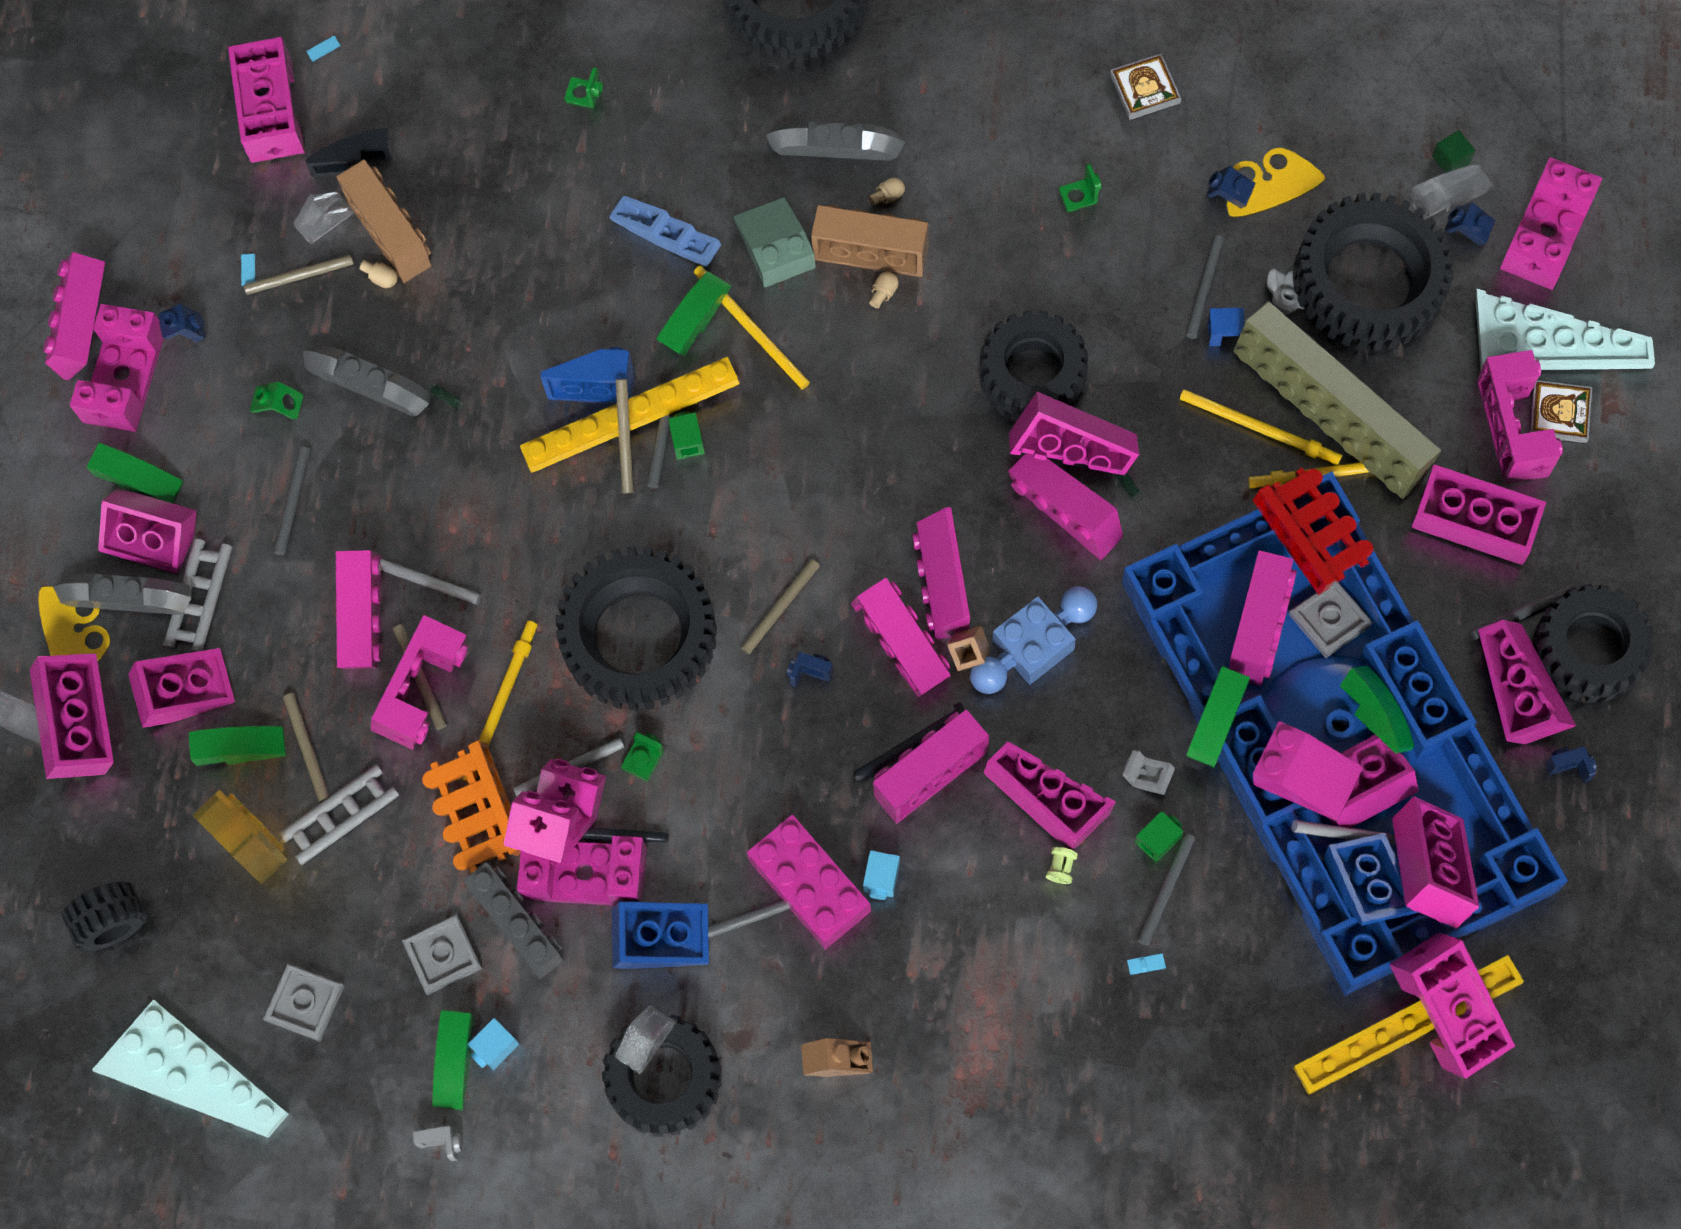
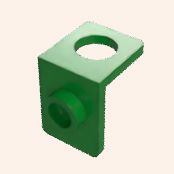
M592 68L589 80L575 77L570 79L564 97L565 102L594 108L597 97L601 96L603 90V81H600L598 68ZM578 86L586 87L587 96L576 98L573 95V91Z
M1086 164L1085 178L1083 180L1059 188L1066 210L1071 212L1097 204L1099 190L1102 189L1098 174H1094L1091 164ZM1077 189L1083 192L1084 198L1080 202H1072L1068 198V193Z
M280 382L257 386L250 412L257 413L274 410L293 420L297 419L303 394ZM285 394L291 395L294 400V406L291 410L286 409L283 405L282 399Z

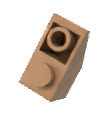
M824 1038L801 1045L803 1075L832 1077L873 1073L871 1042Z

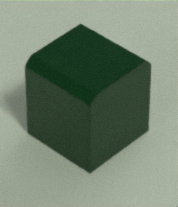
M1458 130L1436 144L1432 157L1446 175L1451 177L1471 164L1476 150L1461 131Z

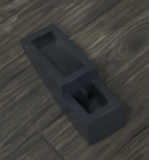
M388 128L354 134L318 150L306 159V165L311 176L339 175L364 159L366 162L393 160V144Z

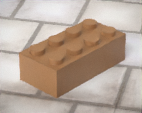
M364 159L336 176L348 204L403 283L431 267L428 258L431 252L425 244V237L418 227L416 229L411 224L412 219L404 207H399L394 192L389 186L385 187L382 182L383 178L375 166L370 168Z
M835 205L817 206L811 234L815 260L923 277L929 248L928 222H923L918 218H897L888 213L881 215L871 214L862 209L845 210Z

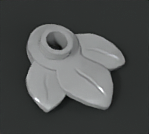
M1272 269L1267 276L1266 284L1273 294V305L1284 315L1290 314L1300 308L1298 299L1301 293L1296 294L1293 288L1296 280H1293L1294 270L1284 275L1280 271ZM1308 305L1302 307L1301 309H1307Z

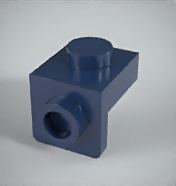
M1228 166L1221 171L1213 173L1208 182L1210 187L1206 195L1210 198L1220 195L1241 209L1247 205L1256 183L1231 166Z
M1473 202L1452 209L1448 215L1449 221L1445 230L1448 233L1459 230L1477 245L1486 244L1496 220Z
M183 304L176 305L159 313L158 317L163 338L170 339L181 334L194 342L205 339L204 320L200 313Z
M799 652L797 659H792L787 669L786 675L790 676V686L797 687L802 673L830 682L834 672L833 663L829 662L830 660L821 654L814 653L811 656Z
M1585 746L1574 750H1569V747L1555 750L1545 763L1549 775L1577 767L1583 783L1589 782L1595 776L1597 769L1594 757L1587 753Z

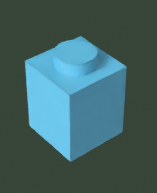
M870 851L863 883L864 892L869 893V897L885 900L886 896H894L900 856Z
M493 1018L468 1045L474 1051L470 1056L482 1068L487 1064L494 1070L519 1043Z

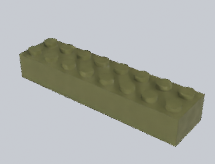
M1267 302L1246 320L1233 351L1241 361L1250 365L1263 380L1268 381L1285 399L1290 400L1297 406L1304 416L1313 420L1322 428L1326 435L1336 440L1348 454L1353 455L1358 461L1363 463L1367 471L1376 475L1386 484L1390 491L1396 493L1402 499L1425 479L1441 449L1270 302Z

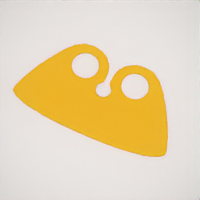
M1285 148L1272 149L1266 153L1263 159L1265 170L1272 175L1270 181H1265L1262 178L1263 172L1261 168L1252 161H1242L1233 166L1237 171L1246 166L1253 168L1256 175L1252 181L1256 184L1245 207L1240 209L1227 200L1228 213L1233 217L1245 216L1280 205L1317 187L1324 181L1325 176L1318 168L1296 153ZM1274 154L1284 155L1287 159V165L1283 169L1273 168L1270 165L1271 156Z
M53 586L40 588L38 598L39 611L50 655L96 654L98 662L109 647L110 638L108 632L101 626L91 625L84 628L82 632L77 633L74 631V626L77 623L86 624L93 621L98 616L100 609L94 608L93 612L86 617L79 616L76 613V607L60 603ZM91 632H99L103 637V643L97 649H89L85 644L86 636Z

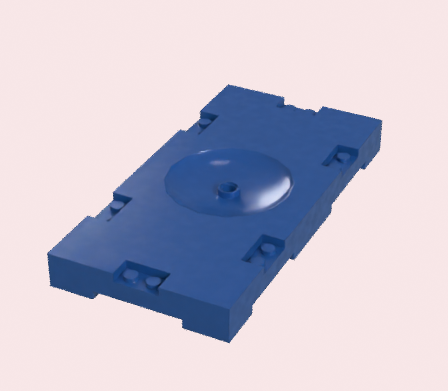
M1333 472L1323 475V480L1317 487L1322 495L1328 492L1335 493L1340 500L1339 505L1334 510L1336 516L1339 519L1344 516H1350L1356 521V529L1350 534L1356 543L1360 540H1367L1359 526L1360 519ZM1306 493L1294 500L1293 503L1300 509L1314 500L1309 493ZM1258 509L1180 546L1174 544L1124 568L1122 585L1161 657H1165L1190 703L1189 709L1198 724L1221 667L1229 669L1258 552L1263 551L1292 558ZM1324 516L1310 524V527L1316 533L1330 525V523ZM1340 540L1326 549L1331 557L1347 549V547ZM1374 550L1367 558L1369 561L1368 565L1363 568L1359 564L1343 572L1345 578L1338 582L1373 622L1372 626L1327 658L1321 654L1289 616L1290 610L1316 593L1293 560L1292 569L1297 570L1270 678L1264 677L1262 686L1248 683L1218 757L1222 770L1272 862H1276L1303 912L1301 916L1345 996L1393 973L1389 965L1390 963L1440 932L1460 939L1559 892L1568 882L1539 829H1534L1477 731L1475 718L1419 621H1414ZM1368 665L1383 681L1399 705L1415 745L1411 751L1401 752V754L1415 770L1418 792L1352 828L1395 834L1392 818L1414 796L1463 818L1479 907L1457 929L1445 923H1440L1420 912L1361 926L1345 906L1322 864L1328 845L1351 840L1293 832L1292 823L1294 820L1326 825L1333 824L1324 815L1254 785L1253 772L1279 721L1308 733L1339 753L1375 735L1354 715L1360 705L1340 687V684L1353 667ZM1332 723L1342 724L1346 731L1337 732L1333 729ZM1391 846L1399 863L1397 847Z

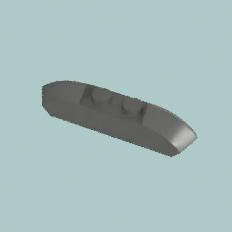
M796 121L775 126L766 134L772 150L780 155L890 161L897 158L905 144L904 139L898 132L867 124Z
M317 345L303 350L305 369L318 377L410 416H418L429 405L430 392L395 372L329 346Z
M73 574L65 577L53 586L60 603L71 607L180 615L185 612L192 598L190 586L155 578Z

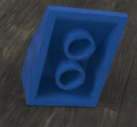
M610 347L609 349L596 350L541 372L540 378L549 400L617 404L615 379H627L629 399L633 395L635 372L629 351L620 347Z
M1385 833L1328 845L1322 864L1345 906L1361 926L1419 913L1413 911L1405 904L1400 866Z
M618 902L612 908V968L645 969L709 964L708 904Z

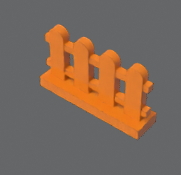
M479 740L468 745L470 750L468 754L463 749L457 752L459 758L441 766L437 761L430 764L432 770L426 772L422 778L425 787L430 789L439 788L442 797L436 799L433 803L434 813L440 816H450L452 824L443 830L444 840L449 843L459 842L462 848V852L457 853L453 858L454 867L462 871L470 869L471 873L479 868L478 865L496 857L499 862L506 860L505 853L507 852L509 855L520 856L521 854L520 850L504 846L511 805L487 743ZM475 771H478L481 780L477 781ZM466 776L469 785L450 793L447 784ZM486 798H488L489 803L491 805L490 808L487 807V804L485 802ZM476 803L479 812L460 820L457 811ZM496 825H498L501 835H498L495 828ZM487 830L490 839L471 847L468 838Z

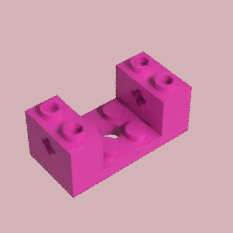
M282 37L228 47L240 139L251 163L305 153L302 129L294 114L290 83L295 82L292 60ZM267 87L270 89L265 96L256 95V92L261 88Z
M1550 157L1500 269L1553 290L1603 178ZM1544 226L1551 227L1555 235L1545 236L1540 228Z
M100 304L93 330L102 341L91 382L77 380L69 406L82 423L136 432L164 340L160 322L153 312ZM123 369L130 370V374L126 379H116L119 371Z
M1533 350L1487 357L1477 378L1503 484L1549 477L1563 452L1561 440L1556 438L1554 429L1521 434L1520 420L1518 417H1514L1512 409L1514 408V401L1528 399L1538 377L1541 376V365L1539 360L1534 358Z
M423 615L371 718V731L411 750L414 749L416 743L422 745L429 731L430 723L426 722L427 712L404 702L410 690L411 682H409L410 677H417L423 664L422 660L452 673L455 666L460 668L468 649V645L465 644L466 634Z
M550 759L541 769L537 792L522 791L512 802L504 846L562 863L597 819L606 776L599 774L592 768L572 766L563 759Z
M612 836V844L578 842L562 863L521 851L517 891L524 900L598 905H616L618 902H642L647 847L642 837ZM589 866L593 869L591 878L585 881L578 879L577 871L579 868Z
M1439 932L1389 964L1401 989L1419 997L1439 1035L1429 1043L1443 1069L1466 1079L1515 1047L1462 940ZM1461 1001H1465L1466 1011L1462 1016L1457 1017L1455 1013L1456 1005Z

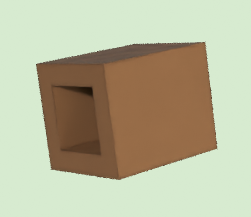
M981 625L954 633L947 644L957 671L985 663L986 657L991 653V648Z

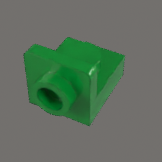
M636 732L633 736L635 742L622 763L621 769L648 782L664 754L662 744H660L661 740L655 735L648 732L642 735Z

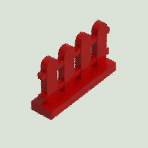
M1300 468L1295 472L1296 478L1282 486L1279 481L1271 487L1269 484L1257 492L1252 501L1317 594L1321 595L1329 590L1335 581L1339 582L1345 578L1343 572L1357 564L1361 568L1368 565L1369 561L1367 558L1373 552V545L1368 540H1360L1357 543L1353 540L1350 534L1356 529V521L1350 516H1344L1339 519L1334 513V510L1340 503L1339 497L1332 492L1322 495L1317 489L1323 480L1322 473L1317 469H1310L1305 472L1303 468ZM1309 493L1314 501L1298 509L1293 501ZM1325 516L1330 525L1315 533L1310 524ZM1342 540L1347 549L1331 557L1326 548Z

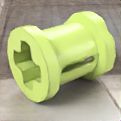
M1053 847L1051 850L1053 855L1050 871L1046 872L1045 878L1061 884H1071L1072 877L1070 873L1073 860L1077 859L1078 853L1063 847Z

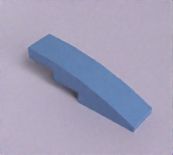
M624 195L609 216L612 221L634 234L706 267L721 246L718 239L695 231L691 224L670 217L666 210Z

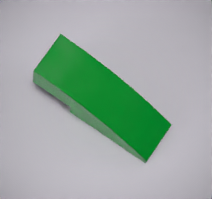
M707 271L673 312L656 340L675 352L686 356L699 332L703 334L731 285Z
M98 443L87 465V469L93 476L118 484L121 489L173 504L184 484L179 478L102 443Z
M1368 665L1351 668L1340 684V687L1360 705L1354 715L1393 752L1411 751L1415 746L1411 732L1392 693Z
M1223 666L1221 667L1187 752V757L1215 767L1250 677Z
M246 726L188 732L190 759L196 766L226 762L228 765L286 756L283 727Z
M444 1010L440 1012L435 1052L432 1107L455 1110L464 1109L471 1061L470 1055L472 1054V1049L468 1043L472 1039L475 1019L471 1013Z

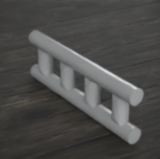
M194 539L181 584L190 586V590H192V587L208 590L204 606L189 603L183 614H172L163 644L165 648L174 649L176 641L193 643L191 652L203 651L233 548L231 545L221 544L220 551L214 552L203 550L205 541ZM200 561L216 563L211 579L196 576ZM184 614L200 616L196 632L180 629Z
M377 764L279 833L285 843L294 838L302 851L295 857L301 865L308 862L399 796L393 786L385 791L376 778L383 774ZM364 786H367L375 799L363 808H360L352 795ZM342 803L351 816L336 826L327 813ZM318 820L326 834L314 843H311L303 830Z

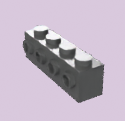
M486 862L465 878L463 882L540 980L563 962L558 953L562 948L552 935L546 938L541 932L540 928L544 925L536 914L531 912L528 915L522 906L526 902L516 889L511 892L504 884L508 879L500 868L496 866L492 869Z

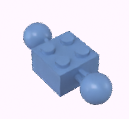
M1082 586L1069 588L1062 595L1060 609L1055 613H1052L1037 596L993 631L992 643L1002 654L997 658L987 656L985 663L971 667L970 680L974 688L984 694H993L1000 691L1007 681V671L1013 667L1030 685L1074 651L1076 639L1065 626L1070 622H1087L1095 615L1097 599L1094 593Z

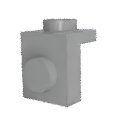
M1133 750L1130 758L1125 762L1123 776L1135 788L1164 795L1175 768L1170 763L1146 758L1140 751Z
M432 1123L422 1125L420 1131L413 1132L414 1144L417 1147L424 1148L445 1144L447 1158L451 1161L458 1160L457 1152L462 1151L461 1138L459 1133L455 1134V1130L452 1127H440V1124Z

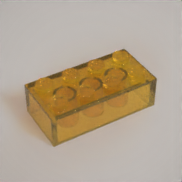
M218 790L192 815L261 885L288 860L281 853L285 848L232 793L226 797Z

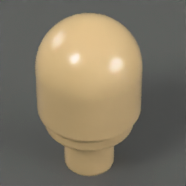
M890 178L876 187V193L868 196L869 202L872 206L880 202L890 204L903 196L905 185L899 178Z
M363 260L360 265V270L369 274L368 279L382 288H391L397 282L398 276L396 271L382 262L372 264Z
M881 273L873 284L872 293L874 295L869 303L874 308H879L883 300L888 301L889 298H892L897 290L899 281L894 273Z

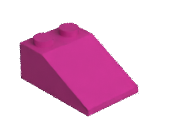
M220 648L136 661L128 674L142 728L176 722L235 702Z
M1279 721L1253 772L1254 785L1338 822L1362 773L1363 767L1308 733Z

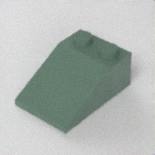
M785 197L733 216L764 288L816 268L812 247Z

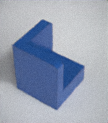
M1213 308L1209 310L1207 319L1209 346H1220L1222 336H1240L1245 325L1244 308Z

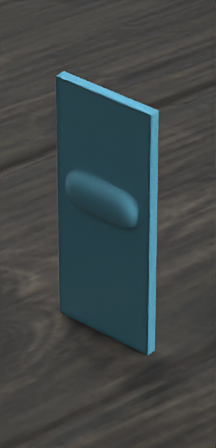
M332 36L306 52L313 62L340 47V44L335 36Z
M241 254V286H244V284L255 281V254Z
M1163 953L1127 960L1130 975L1166 968Z

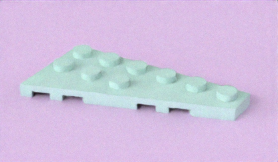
M1476 289L1475 291L1480 370L1487 357L1533 350L1534 358L1539 360L1541 370L1652 369L1655 365L1653 339L1651 337L1619 328L1613 330L1599 326L1600 323L1591 320L1589 322L1574 319L1573 315L1534 304L1524 305L1511 301L1512 298L1502 295L1501 298L1488 295L1484 290Z
M155 1000L146 1007L92 1069V1071L103 1076L110 1077L267 1138L272 1135L289 1115Z

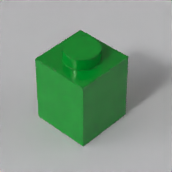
M681 412L672 418H668L677 460L705 454L696 412Z
M1161 811L1137 834L1135 843L1157 863L1182 838L1184 831L1181 829V823L1173 815L1169 814L1167 816Z

